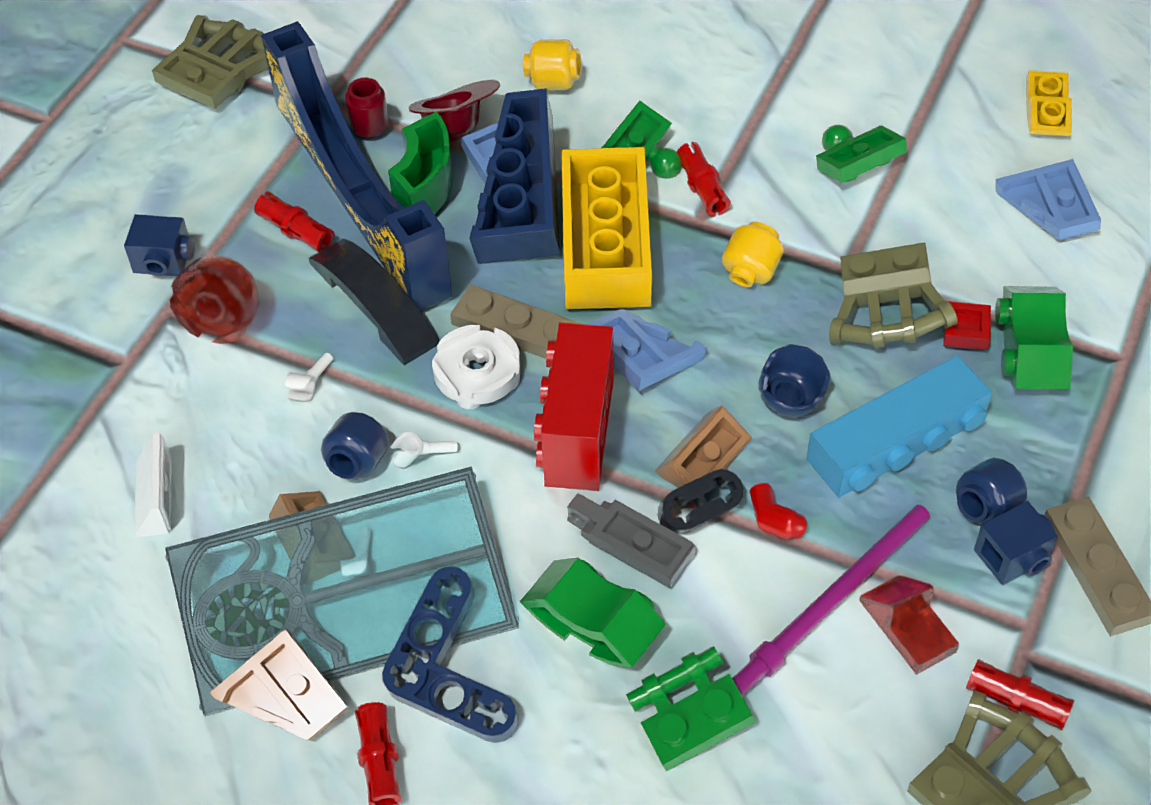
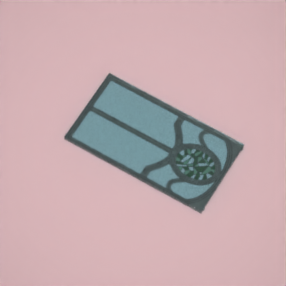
M472 466L165 548V559L169 564L200 699L199 708L203 712L204 717L236 708L213 698L210 692L285 629L291 632L329 682L383 667L430 578L436 571L444 567L452 566L465 571L472 582L475 595L473 603L450 648L519 628V617L514 610L476 483V474L473 472ZM454 582L451 588L444 586L441 588L445 601L439 612L447 619H450L451 616L447 615L444 607L451 595L460 597L462 594L458 582ZM433 622L423 624L417 630L416 641L425 646L435 644L441 638L442 627ZM411 649L407 650V653H410L412 658L419 657Z

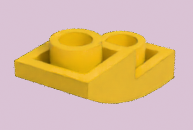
M1029 70L1026 78V108L1029 134L1071 136L1072 98H1069V73Z

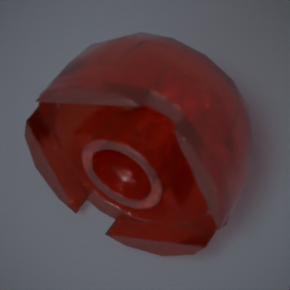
M213 255L198 258L182 270L171 285L173 287V295L169 299L170 308L177 321L190 334L198 338L202 333L218 336L212 343L234 342L241 337L252 324L260 305L258 285L252 273L243 264L230 257Z

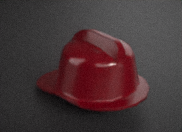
M482 80L459 87L437 97L419 100L412 103L408 108L410 112L420 114L421 118L437 112L446 125L449 142L457 141L469 135L479 122L480 100L495 93L501 85L497 80Z

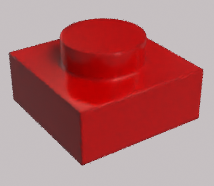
M948 301L955 311L958 323L947 329L944 327L943 346L988 350L991 333V305Z

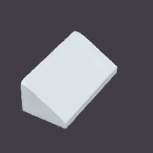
M160 432L152 434L136 463V537L169 534V530H171V456L164 437Z

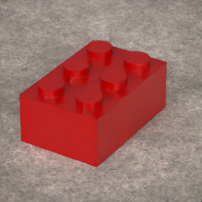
M559 323L556 341L548 340L546 367H550L549 376L542 377L540 388V404H544L543 413L536 414L534 423V441L538 442L536 468H543L544 487L599 491L614 385L613 327Z

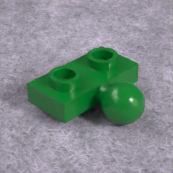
M640 100L601 147H644L645 159L650 162L652 172L659 178H674L682 169L677 151L671 148L659 149L656 147L672 123Z
M832 125L823 133L822 146L825 151L816 155L817 170L839 183L855 180L860 174L877 166H884L890 163L892 159L907 153L906 138L882 125L856 137H853L852 132L846 126Z

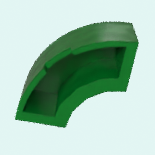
M434 112L402 128L405 154L400 162L388 170L391 194L403 206L408 207L425 200L432 212L436 214L448 198L453 181L448 131L440 115Z
M1003 286V298H997L995 304L996 323L1003 324L1005 349L1002 350L1001 355L1002 375L1010 376L1011 382L1016 389L1070 390L1073 344L1069 339L1066 323V293L1057 287Z
M579 557L554 560L519 601L539 622L565 641L571 634L593 647L589 652V656L608 664L626 668L634 667L666 625L654 611L655 606L646 595L636 589L623 588L607 581L598 575L592 565Z

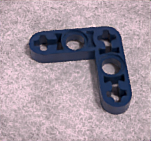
M452 566L441 568L430 578L389 655L382 671L383 683L390 695L405 705L485 741L493 743L504 742L515 733L519 722L518 713L512 700L497 690L441 666L475 596L472 582L465 571ZM454 582H458L462 594L460 597L457 595L449 597L444 607L447 615L451 616L450 619H447L439 612L445 601L441 588L443 586L451 588ZM433 622L442 627L441 638L435 644L425 646L416 641L417 630L423 624ZM408 649H411L422 658L429 659L425 663L418 657L413 666V673L417 681L414 684L406 682L402 688H399L400 683L395 675L398 671L407 673L414 661L410 653H407ZM449 685L459 686L464 691V698L458 707L446 710L437 705V696L442 688ZM475 695L480 696L476 701L479 708L494 713L498 706L502 707L503 715L507 719L504 724L496 722L492 729L487 728L486 718L472 710ZM471 712L470 719H465L467 715Z

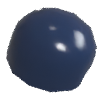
M790 344L775 349L769 355L759 377L758 390L761 392L762 400L769 408L783 416L800 418L816 410L823 400L830 381V371L822 356L812 349Z

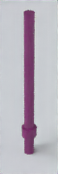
M916 505L781 633L771 642L764 641L749 655L750 662L732 678L742 696L763 676H772L785 663L784 656L930 519V514L925 507Z

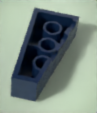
M547 89L506 93L495 134L496 144L493 156L489 157L486 172L488 176L484 192L480 194L477 205L478 216L475 226L472 225L469 237L478 264L560 255L554 126Z

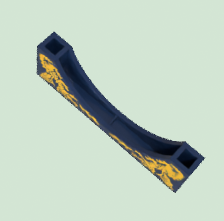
M299 21L262 34L261 37L276 106L383 267L404 289L420 311L453 297L444 227L425 200L405 207L393 197L377 177L342 115L323 70L315 44Z

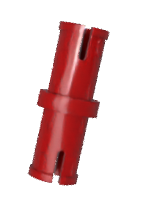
M691 142L694 154L689 144L685 143L677 150V153L680 157L681 165L688 176L687 184L690 190L698 194L709 216L715 217L716 215L712 207L713 205L718 215L724 214L730 208L731 201L719 183L717 169L707 162L698 143Z
M266 191L265 196L261 194L254 206L255 214L275 224L286 237L301 240L317 252L332 244L335 236L334 231L308 216V212L300 206L293 207L270 191Z
M980 659L977 660L966 685V689L970 691L976 690L984 693L987 697L1008 706V709L1017 713L1018 711H1025L1028 715L1044 721L1061 731L1065 726L1075 701L1032 683V678L1022 674L1020 678L995 668V666L985 663Z
M380 702L365 703L359 706L358 710H355L361 748L357 752L358 763L360 767L364 768L366 776L368 805H399L398 802L402 801L395 765L399 759L398 748L391 740L387 705Z

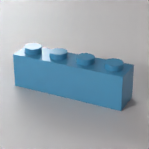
M957 355L811 432L806 460L838 498L853 490L856 492L862 491L880 475L890 470L898 471L904 468L913 457L928 449L929 451H935L941 448L950 437L963 430L972 431L979 427L987 417V409L992 391Z

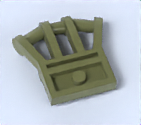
M196 15L185 40L152 70L154 80L167 88L216 109L234 91L240 92L246 79L268 69L261 37L264 33L255 28L251 30L245 29L243 23L234 19L223 22L209 20L208 16ZM211 35L212 37L199 48L202 39ZM230 43L234 44L221 57L218 56ZM251 52L258 53L254 56L245 59Z
M925 242L840 256L844 300L837 318H834L830 325V343L843 345L845 341L873 345L874 349L885 347L886 342L904 340L905 344L915 343L916 338L941 326L947 329L958 323L951 304L947 300L944 301L931 283ZM922 297L932 312L913 320L910 298ZM899 300L901 323L883 325L880 303ZM868 305L870 327L852 325L858 307Z
M974 690L955 740L949 743L944 751L910 782L907 790L921 805H1071L1088 796L1092 789L1084 777L1078 778L1061 749L1063 743L1055 736L1047 737L1032 725L1034 719L1025 711L1017 713L985 700L986 694ZM977 718L1005 729L977 758H974L965 750ZM1020 740L1034 754L1003 784L989 769ZM1047 765L1060 788L1024 802L1017 794Z

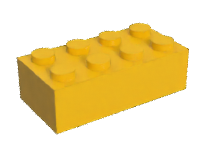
M645 148L562 150L565 308L651 307L652 268Z

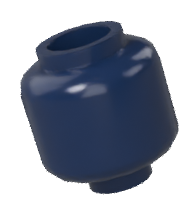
M359 412L343 414L323 438L321 445L323 460L328 469L340 478L354 480L366 478L375 470L387 451L389 443L387 433L377 420L367 414Z
M1000 458L984 460L964 472L958 479L955 490L957 505L966 518L978 525H982L1025 503L1027 498L1026 482L1021 472L1013 464Z

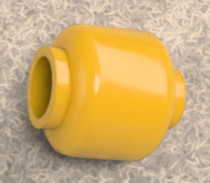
M567 39L535 41L531 47L530 54H524L523 56L524 76L531 77L532 84L536 89H570L573 86L574 80H580L581 77L580 50L574 49L571 42Z
M750 222L749 225H742L734 230L721 259L724 268L730 273L729 278L731 281L739 286L749 288L753 284L762 285L772 279L784 252L783 245L779 240L780 236L775 229L761 222Z

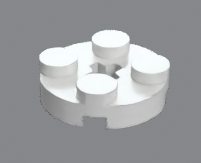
M467 325L457 328L446 334L437 345V353L432 360L435 383L444 395L456 400L457 404L464 409H475L481 404L499 400L515 389L520 383L519 348L509 334L497 328H494V332L480 330V325ZM471 360H476L478 363L487 362L480 369H470L469 367Z

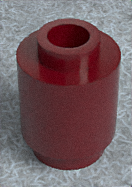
M362 77L352 81L345 94L351 130L356 135L362 137L380 135L389 125L384 89L372 78Z

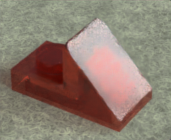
M898 575L860 595L859 601L917 675L957 653L959 642L930 607L934 587L929 583Z

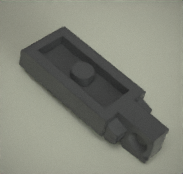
M577 493L567 506V521L581 529V536L589 541V543L668 588L672 586L695 554L693 542L616 499L612 503L603 501L599 505Z

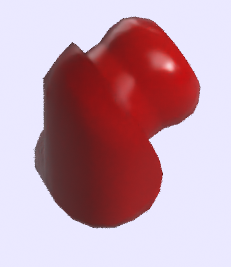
M760 483L751 487L749 491L757 525L762 531L784 539H798L805 534L807 530L806 518L791 508L776 504L770 484Z

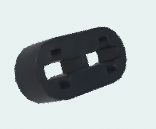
M719 469L673 490L662 499L658 506L657 516L659 523L680 535L688 533L728 513L740 503L743 497L744 488L741 480L735 473ZM714 481H716L719 487L727 485L730 489V493L725 497L727 503L721 497L709 502L706 501L704 496L715 488ZM674 501L679 506H684L694 501L697 508L693 509L685 517L686 523L681 517L673 519L670 511L675 507Z

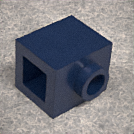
M135 214L124 243V248L133 273L182 277L187 260H192L195 242L193 236L188 234L184 218Z
M1027 501L982 524L974 551L1003 586L1026 573L1029 576H1033L1044 570L1052 560L1051 554L1058 536L1050 520L1046 516L1039 514L1030 502Z

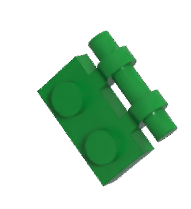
M714 646L698 655L694 651L681 658L683 663L658 677H656L655 673L641 680L642 686L626 694L635 712L651 703L654 704L658 713L640 723L666 771L756 723L730 674L712 683L706 673L724 664ZM693 681L698 691L672 705L667 694Z

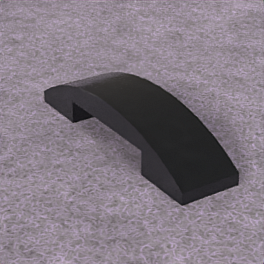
M343 238L309 257V263L332 288L338 285L378 328L380 340L404 366L438 345L439 339L404 289L377 260L357 244Z

